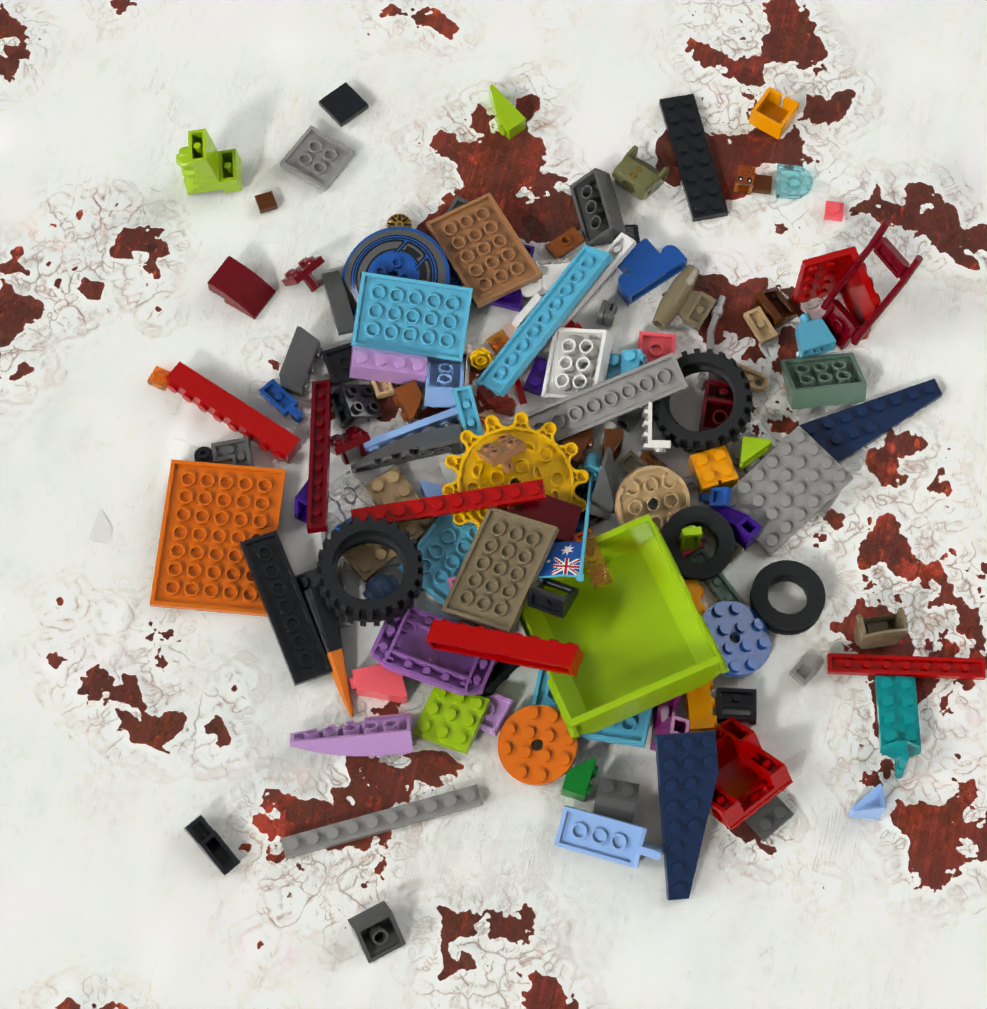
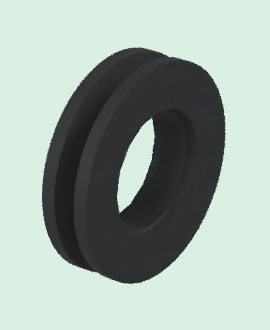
M691 506L676 512L668 520L661 532L684 580L699 579V582L714 578L726 568L734 554L735 538L730 524L720 513L707 507ZM691 525L703 526L708 529L716 541V551L713 557L701 563L691 562L686 559L678 547V536L682 529Z
M781 560L765 566L756 575L750 591L749 602L750 607L763 619L769 631L781 635H796L807 631L818 621L825 605L826 595L821 579L810 567L797 561ZM778 582H792L803 589L807 604L800 612L795 614L779 612L770 604L768 590Z

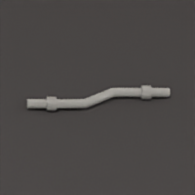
M723 295L719 296L716 306L713 307L712 318L707 330V348L713 349L714 354V332L719 318L722 317L723 306L726 297ZM699 372L698 383L695 389L697 393L703 392L706 380H709L710 377L709 372Z

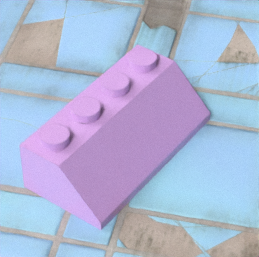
M353 345L349 378L392 382L402 385L415 380L418 387H424L428 359L427 356Z

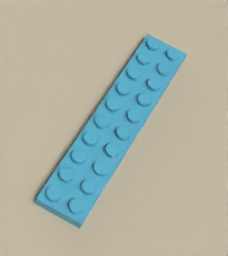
M584 245L477 379L475 384L481 389L504 397L613 259L612 255Z

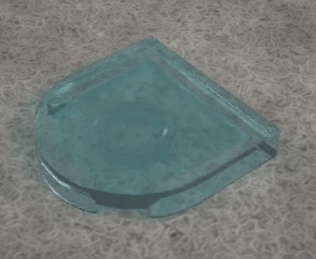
M777 165L776 198L800 199L811 191L813 179L808 170L797 165Z

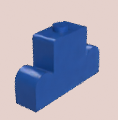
M648 239L641 240L617 266L623 273L618 279V294L627 305H630L681 272L686 267L687 258L676 246L667 245L659 253Z

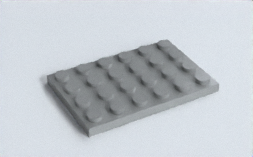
M798 425L731 488L730 508L749 515L763 527L756 542L772 556L853 480V476Z

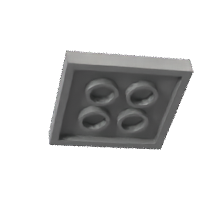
M311 125L281 160L280 167L325 192L353 158L355 150Z

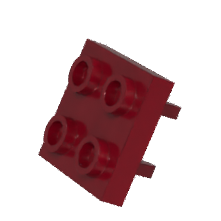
M353 426L346 429V432L341 435L336 434L330 437V452L336 456L340 455L343 463L346 465L350 464L346 451L357 447L360 455L366 456L363 443L371 439L369 434L360 427Z

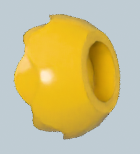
M477 348L471 353L469 360L474 368L482 370L488 367L493 357L487 349Z

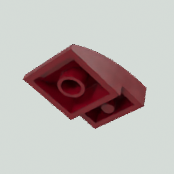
M230 256L226 258L208 281L210 291L224 298L225 303L254 320L276 293L261 277Z
M706 380L698 431L714 429L729 417L734 399L733 392L727 382Z

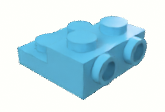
M626 349L620 354H610L606 380L646 364V355L643 354L641 349Z

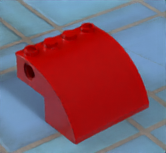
M731 716L714 729L716 730L719 772L709 813L727 828L733 830L749 816L755 814L763 805L769 803L777 794L784 791L793 781L786 765L762 749L756 733Z

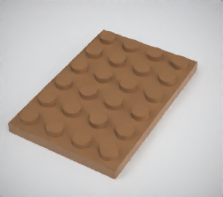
M490 192L426 222V228L443 250L448 263L463 287L473 288L471 300L477 309L542 278L541 271Z

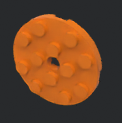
M531 705L513 713L502 726L498 737V754L505 770L516 780L532 786L552 784L563 775H566L567 771L572 768L578 752V738H571L560 711L545 705ZM536 740L543 742V747L539 751L534 750L532 746Z

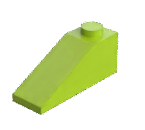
M491 84L489 97L498 131L510 140L526 129V118Z

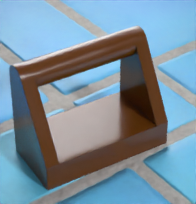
M778 287L761 290L755 294L754 305L761 307L775 330L799 315ZM775 295L788 313L780 315L768 298Z
M605 428L602 444V461L607 447L611 448L614 462L617 460L622 450L624 429Z

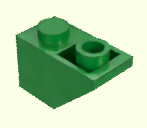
M591 758L569 769L562 786L561 795L584 802L586 796L590 797L593 787L590 781L592 777L596 778L599 768L595 766L597 759Z

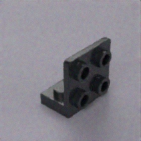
M341 384L332 394V403L341 428H348L356 418H381L383 416L372 385Z

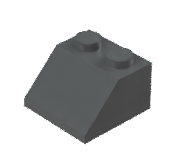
M385 901L348 919L352 932L368 963L406 944L395 917Z

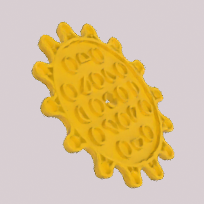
M524 412L517 413L513 424L510 426H503L495 415H489L485 419L486 432L483 435H475L470 430H464L460 434V440L466 447L463 455L450 454L445 458V465L456 472L457 478L454 482L443 486V495L508 485L512 480L527 482L543 479L545 495L582 507L581 512L586 510L587 503L575 494V487L586 483L589 479V474L586 470H577L571 466V458L577 454L578 446L573 442L558 445L554 441L557 427L553 422H546L542 428L534 430L529 426L528 416ZM510 433L525 442L527 450L512 457L511 459L516 469L512 471L510 468V473H504L501 464L496 467L491 466L480 459L476 451L481 449L484 444L496 441L499 436ZM522 504L509 506L515 507L517 510L520 511ZM508 506L497 507V509L506 511ZM488 509L454 514L453 522L456 525H463L468 522L474 523L478 532Z

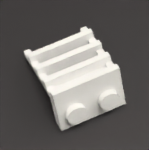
M648 402V406H646L642 413V418H645V421L641 425V429H645V432L641 436V440H645V444L641 447V451L653 452V455H664L671 448V440H652V402Z

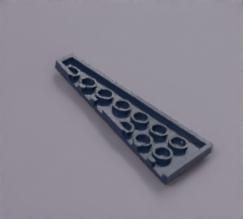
M934 378L799 426L840 463L846 458L853 456L861 448L868 446L885 435L893 427L900 425L902 421L912 417L922 408H926L941 398L942 392Z

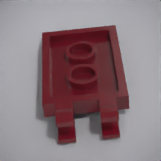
M545 495L546 500L522 503L520 511L512 506H508L506 509L507 512L558 527L559 532L555 540L561 542H572L582 511L580 506Z

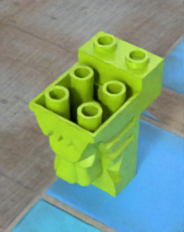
M206 128L188 131V146L180 148L179 154L176 155V163L182 168V174L185 177L184 183L187 194L192 195L217 190H224L225 193L243 190L242 160L236 148L218 151Z

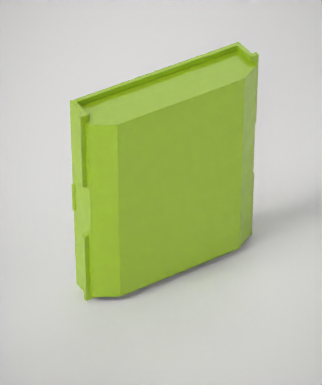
M649 514L586 541L583 567L584 581L579 582L576 580V577H550V579L579 589L576 599L564 618L529 607L528 600L519 617L526 636L531 637L534 635L544 640L555 639L560 643L566 644L572 642L577 644L584 654L577 676L546 671L550 678L547 684L572 739L579 737L581 734L598 732L706 685L720 673L729 672V668L703 616L699 615L691 599L692 595L656 522L653 523ZM546 585L544 587V590L561 596L568 594Z

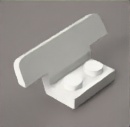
M568 258L534 261L542 273V278L520 288L524 297H533L538 293L540 296H544L571 261Z

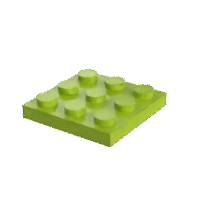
M434 687L412 734L419 739L467 755L491 705V701L479 695L460 696Z

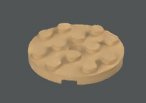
M646 465L630 472L620 483L615 496V513L620 525L649 514L653 523L656 522L660 532H662L665 524L676 512L690 507V495L683 479L671 469L658 465ZM652 498L657 502L654 509H650L647 505Z

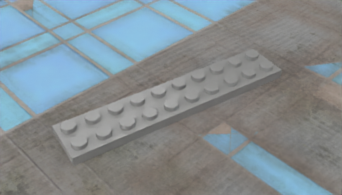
M672 352L527 413L528 424L532 429L538 430L546 422H553L557 427L554 441L558 443L568 437L648 405V402L653 403L688 388V385L675 354ZM514 419L505 422L502 425L510 426L513 424Z

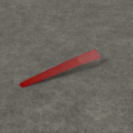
M518 378L515 386L520 405L527 404L522 384Z

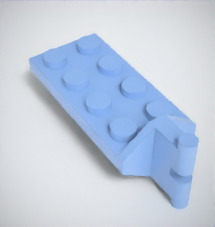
M564 806L555 846L633 868H638L641 855L659 860L663 854L662 845L645 842L648 831L647 827L575 807Z

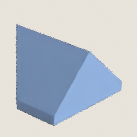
M881 784L876 786L850 809L848 815L853 818L879 820L886 809L883 786Z

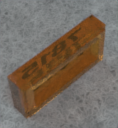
M643 451L640 456L648 465H658L671 469L649 451Z

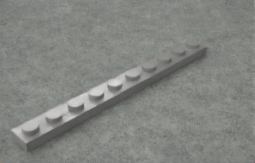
M476 784L283 837L281 842L287 860L482 806L483 803Z

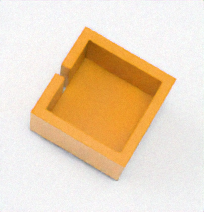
M769 87L751 110L749 124L779 140L797 116L800 103L785 96L782 108H780L783 94Z
M726 445L689 456L688 468L690 473H694L697 477L699 484L697 491L699 494L711 493V488L718 487L719 481H721L719 487L732 488L738 482L739 477Z

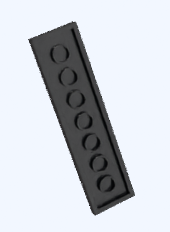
M694 94L659 99V106L692 221L696 222L728 216L727 205Z
M277 530L240 542V548L294 686L331 674V666Z

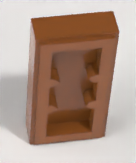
M573 226L545 245V249L554 259H559L584 243L585 238Z

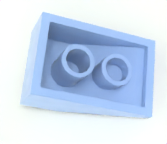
M427 357L424 406L450 409L456 407L452 389L463 386L465 358L462 359V362Z

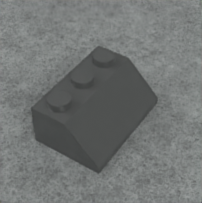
M300 326L296 328L279 372V377L283 389L290 394L303 397L304 392L309 390L310 376L315 374L317 367L315 363L317 359L321 358L323 349L320 348V341Z

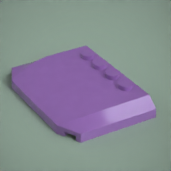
M413 605L411 609H405V615L401 618L396 615L393 617V622L387 624L386 620L384 621L371 649V656L386 670L460 696L483 694L496 661L435 650L426 641L433 620L447 618L416 608ZM447 619V620L451 621L452 623H457V624H459V622H456V621Z

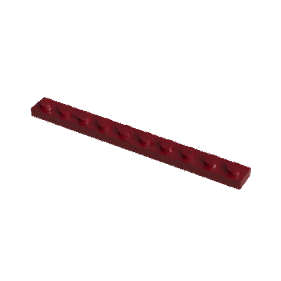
M331 379L312 382L307 502L308 534L328 531Z

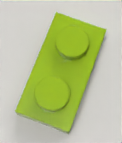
M691 525L682 529L678 543L680 551L699 549L703 534L701 526L695 527Z

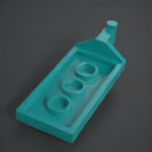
M876 675L874 681L880 753L894 759L895 777L901 779L909 757L919 755L922 751L915 677Z

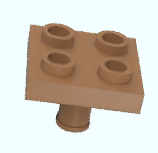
M508 433L499 436L492 443L484 444L476 452L480 459L491 466L496 467L501 464L504 473H510V468L512 471L516 469L511 458L527 450L525 442Z

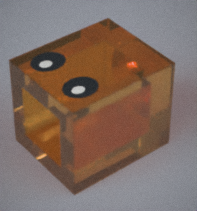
M738 164L734 192L752 193L756 167L748 164Z

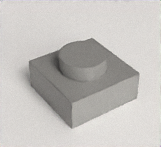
M802 659L790 671L789 675L805 687L818 671Z

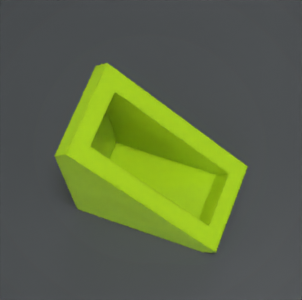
M743 436L740 448L739 469L742 471L768 452L772 441L770 439Z

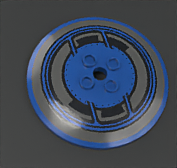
M408 227L385 228L364 238L350 253L342 273V281L354 316H356L362 272L388 276L392 273H398V277L450 285V268L441 247L427 234Z

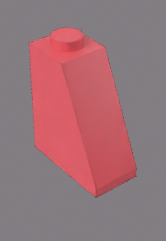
M381 664L352 670L353 677H350L349 680L351 689H356L357 695L403 704L408 703L407 692L401 674L386 670Z

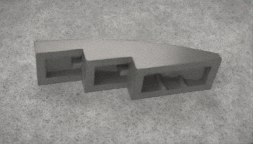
M339 270L321 274L331 314L339 336L353 333L355 321Z

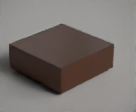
M755 174L753 193L771 195L772 176Z
M272 191L255 196L260 214L278 209Z

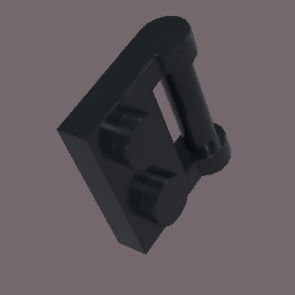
M717 687V723L722 724V722L732 716L741 723L756 725L757 689ZM723 709L750 710V715L723 714Z

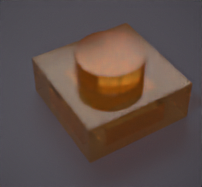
M503 329L486 339L495 355L500 352L509 340Z
M156 366L147 380L148 384L165 391L168 386L166 377L170 371Z

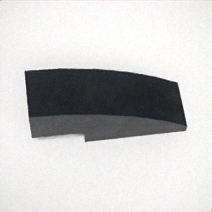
M199 815L183 828L224 876L240 863L238 858L202 815Z

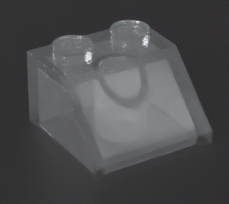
M350 471L329 485L328 512L341 523L351 517V509L374 506L364 483Z

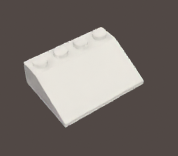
M558 327L552 336L541 397L558 401L606 381L613 337L607 330Z

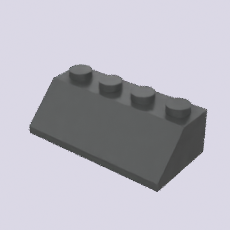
M594 168L570 185L587 246L594 247L610 244L621 232L627 234L609 173Z

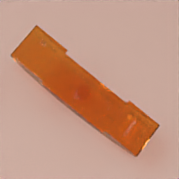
M590 527L587 531L584 564L595 589L613 581ZM583 531L573 534L576 542H582Z

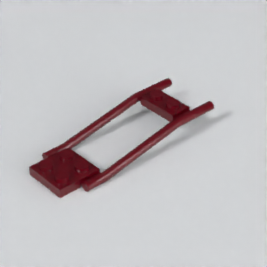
M884 219L868 245L830 291L821 305V308L826 310L821 319H823L836 339V345L840 350L847 348L850 342L855 346L859 344L866 332L903 289L923 261V257L917 255L910 264L887 237H883L891 224L889 219ZM873 251L894 276L900 278V280L861 327L841 302L834 298Z

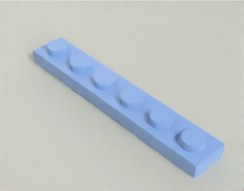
M456 407L370 438V441L363 443L366 455L403 437L425 431L428 427L441 428L447 423L460 422Z

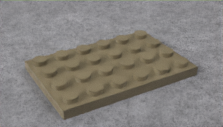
M497 508L488 509L441 610L446 614L492 629H501L506 633H513L528 600L529 589L536 583L557 537L558 527Z

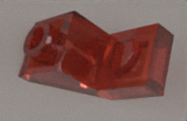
M484 384L477 387V397L486 411L493 409L494 413L510 417L515 415L516 403L512 397L509 398L507 393L504 397L499 395L494 398L492 392L487 390Z

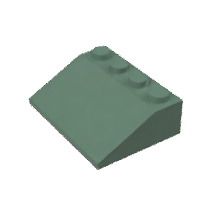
M853 352L780 360L786 394L792 410L831 405L838 406L850 403L857 404L866 401L867 383Z

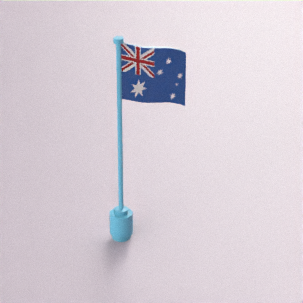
M589 453L584 458L583 470H586L589 474L582 542L553 543L538 578L563 576L576 577V580L579 582L584 581L583 567L593 481L598 478L602 464V458L597 453Z

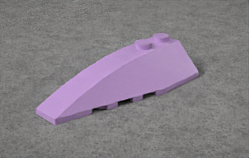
M400 713L365 717V721L355 723L354 720L346 721L345 726L337 727L335 724L327 725L321 731L313 728L290 733V746L312 752L342 756L386 757L390 754L406 755L413 752L411 714Z

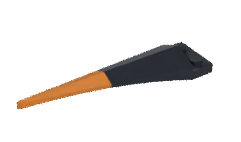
M317 568L295 576L331 666V675L349 716L354 717L339 617L335 615V609H329L326 605V599L321 597L320 587H318Z

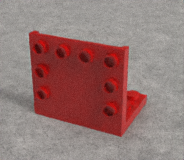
M853 246L803 260L792 297L794 303H805L813 298L827 296L859 256L856 247ZM865 262L861 264L840 291L848 312L861 327L881 303L879 294L873 288V280L867 274ZM871 327L861 340L868 338V335L871 331Z

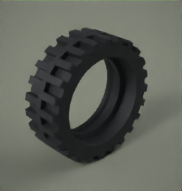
M696 348L692 354H687V351L681 352L682 357L678 358L677 361L684 378L698 372H710L721 376L729 384L733 392L732 411L726 421L714 429L691 431L682 427L674 419L670 410V396L652 403V416L656 426L666 440H671L674 447L678 448L680 446L687 453H690V450L699 453L724 445L728 448L727 443L730 441L735 443L740 432L744 434L747 422L750 423L752 418L753 396L749 380L745 376L742 367H738L733 358L727 359L725 353L719 352V354H714L713 349L708 348L706 352H700V348Z
M367 516L366 521H360V517L354 518V523L348 525L346 521L341 524V530L337 531L334 529L331 531L330 540L325 538L323 549H320L318 553L317 579L322 599H326V605L329 609H335L336 616L339 618L342 615L346 616L347 622L353 624L354 620L360 621V626L365 627L366 622H374L375 627L380 626V621L386 620L387 624L393 622V617L396 615L401 618L405 615L406 608L411 609L413 607L414 599H418L420 587H422L423 562L421 550L417 549V541L415 538L412 540L409 538L410 532L407 529L399 530V524L393 522L392 525L388 524L387 518L381 517L380 521H375L373 516ZM362 544H379L388 547L402 561L404 569L402 582L397 590L386 597L374 600L356 598L345 592L338 582L337 565L341 556L349 549Z

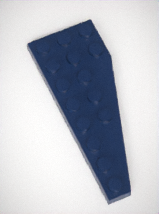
M716 730L654 735L667 900L689 899L719 772Z

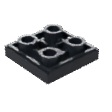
M346 82L319 100V105L340 127H343L369 108L368 104Z

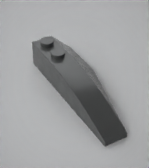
M447 423L441 428L428 427L425 431L389 443L351 465L352 473L461 451L464 449V444L460 440V426L455 423Z

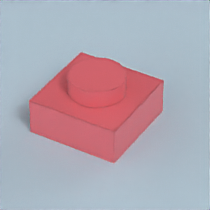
M826 201L824 220L842 222L844 203Z

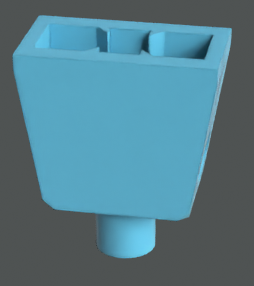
M809 313L802 314L799 317L801 323L797 325L795 331L800 358L833 351L836 339L823 319L812 320Z

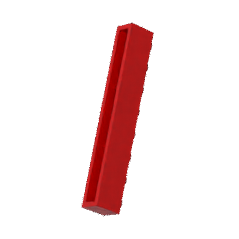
M179 361L166 377L167 387L170 391L181 394L187 402H193L201 411L212 414L215 420L224 422L232 431H238L243 434V437L248 436L250 442L253 441L263 451L272 453L278 461H284L289 464L301 449L302 445L299 437Z
M434 619L426 638L427 643L435 650L571 676H577L584 656L579 646L572 642L567 644L560 643L555 639L544 640L534 635L528 637L518 632L506 633L501 629L490 630L484 626L478 625L474 627L463 622L457 624L447 619Z

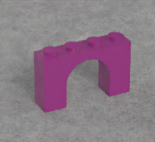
M682 695L655 706L650 750L656 751L654 735L689 732L690 720L675 716L677 705Z

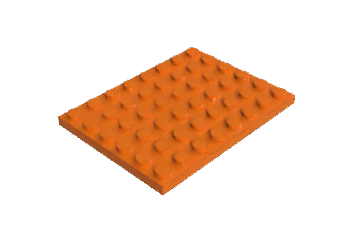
M171 459L150 606L267 617L240 548V542L276 530L278 533L286 469Z

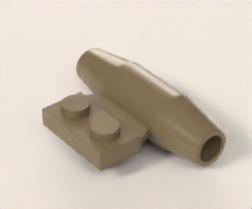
M690 264L687 265L673 280L659 302L652 320V324L656 328L664 330L679 315L682 322L699 331L717 300L702 291H693L700 273L697 267Z

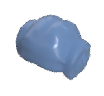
M376 574L365 583L363 597L365 600L386 597L397 590L400 584L393 575Z

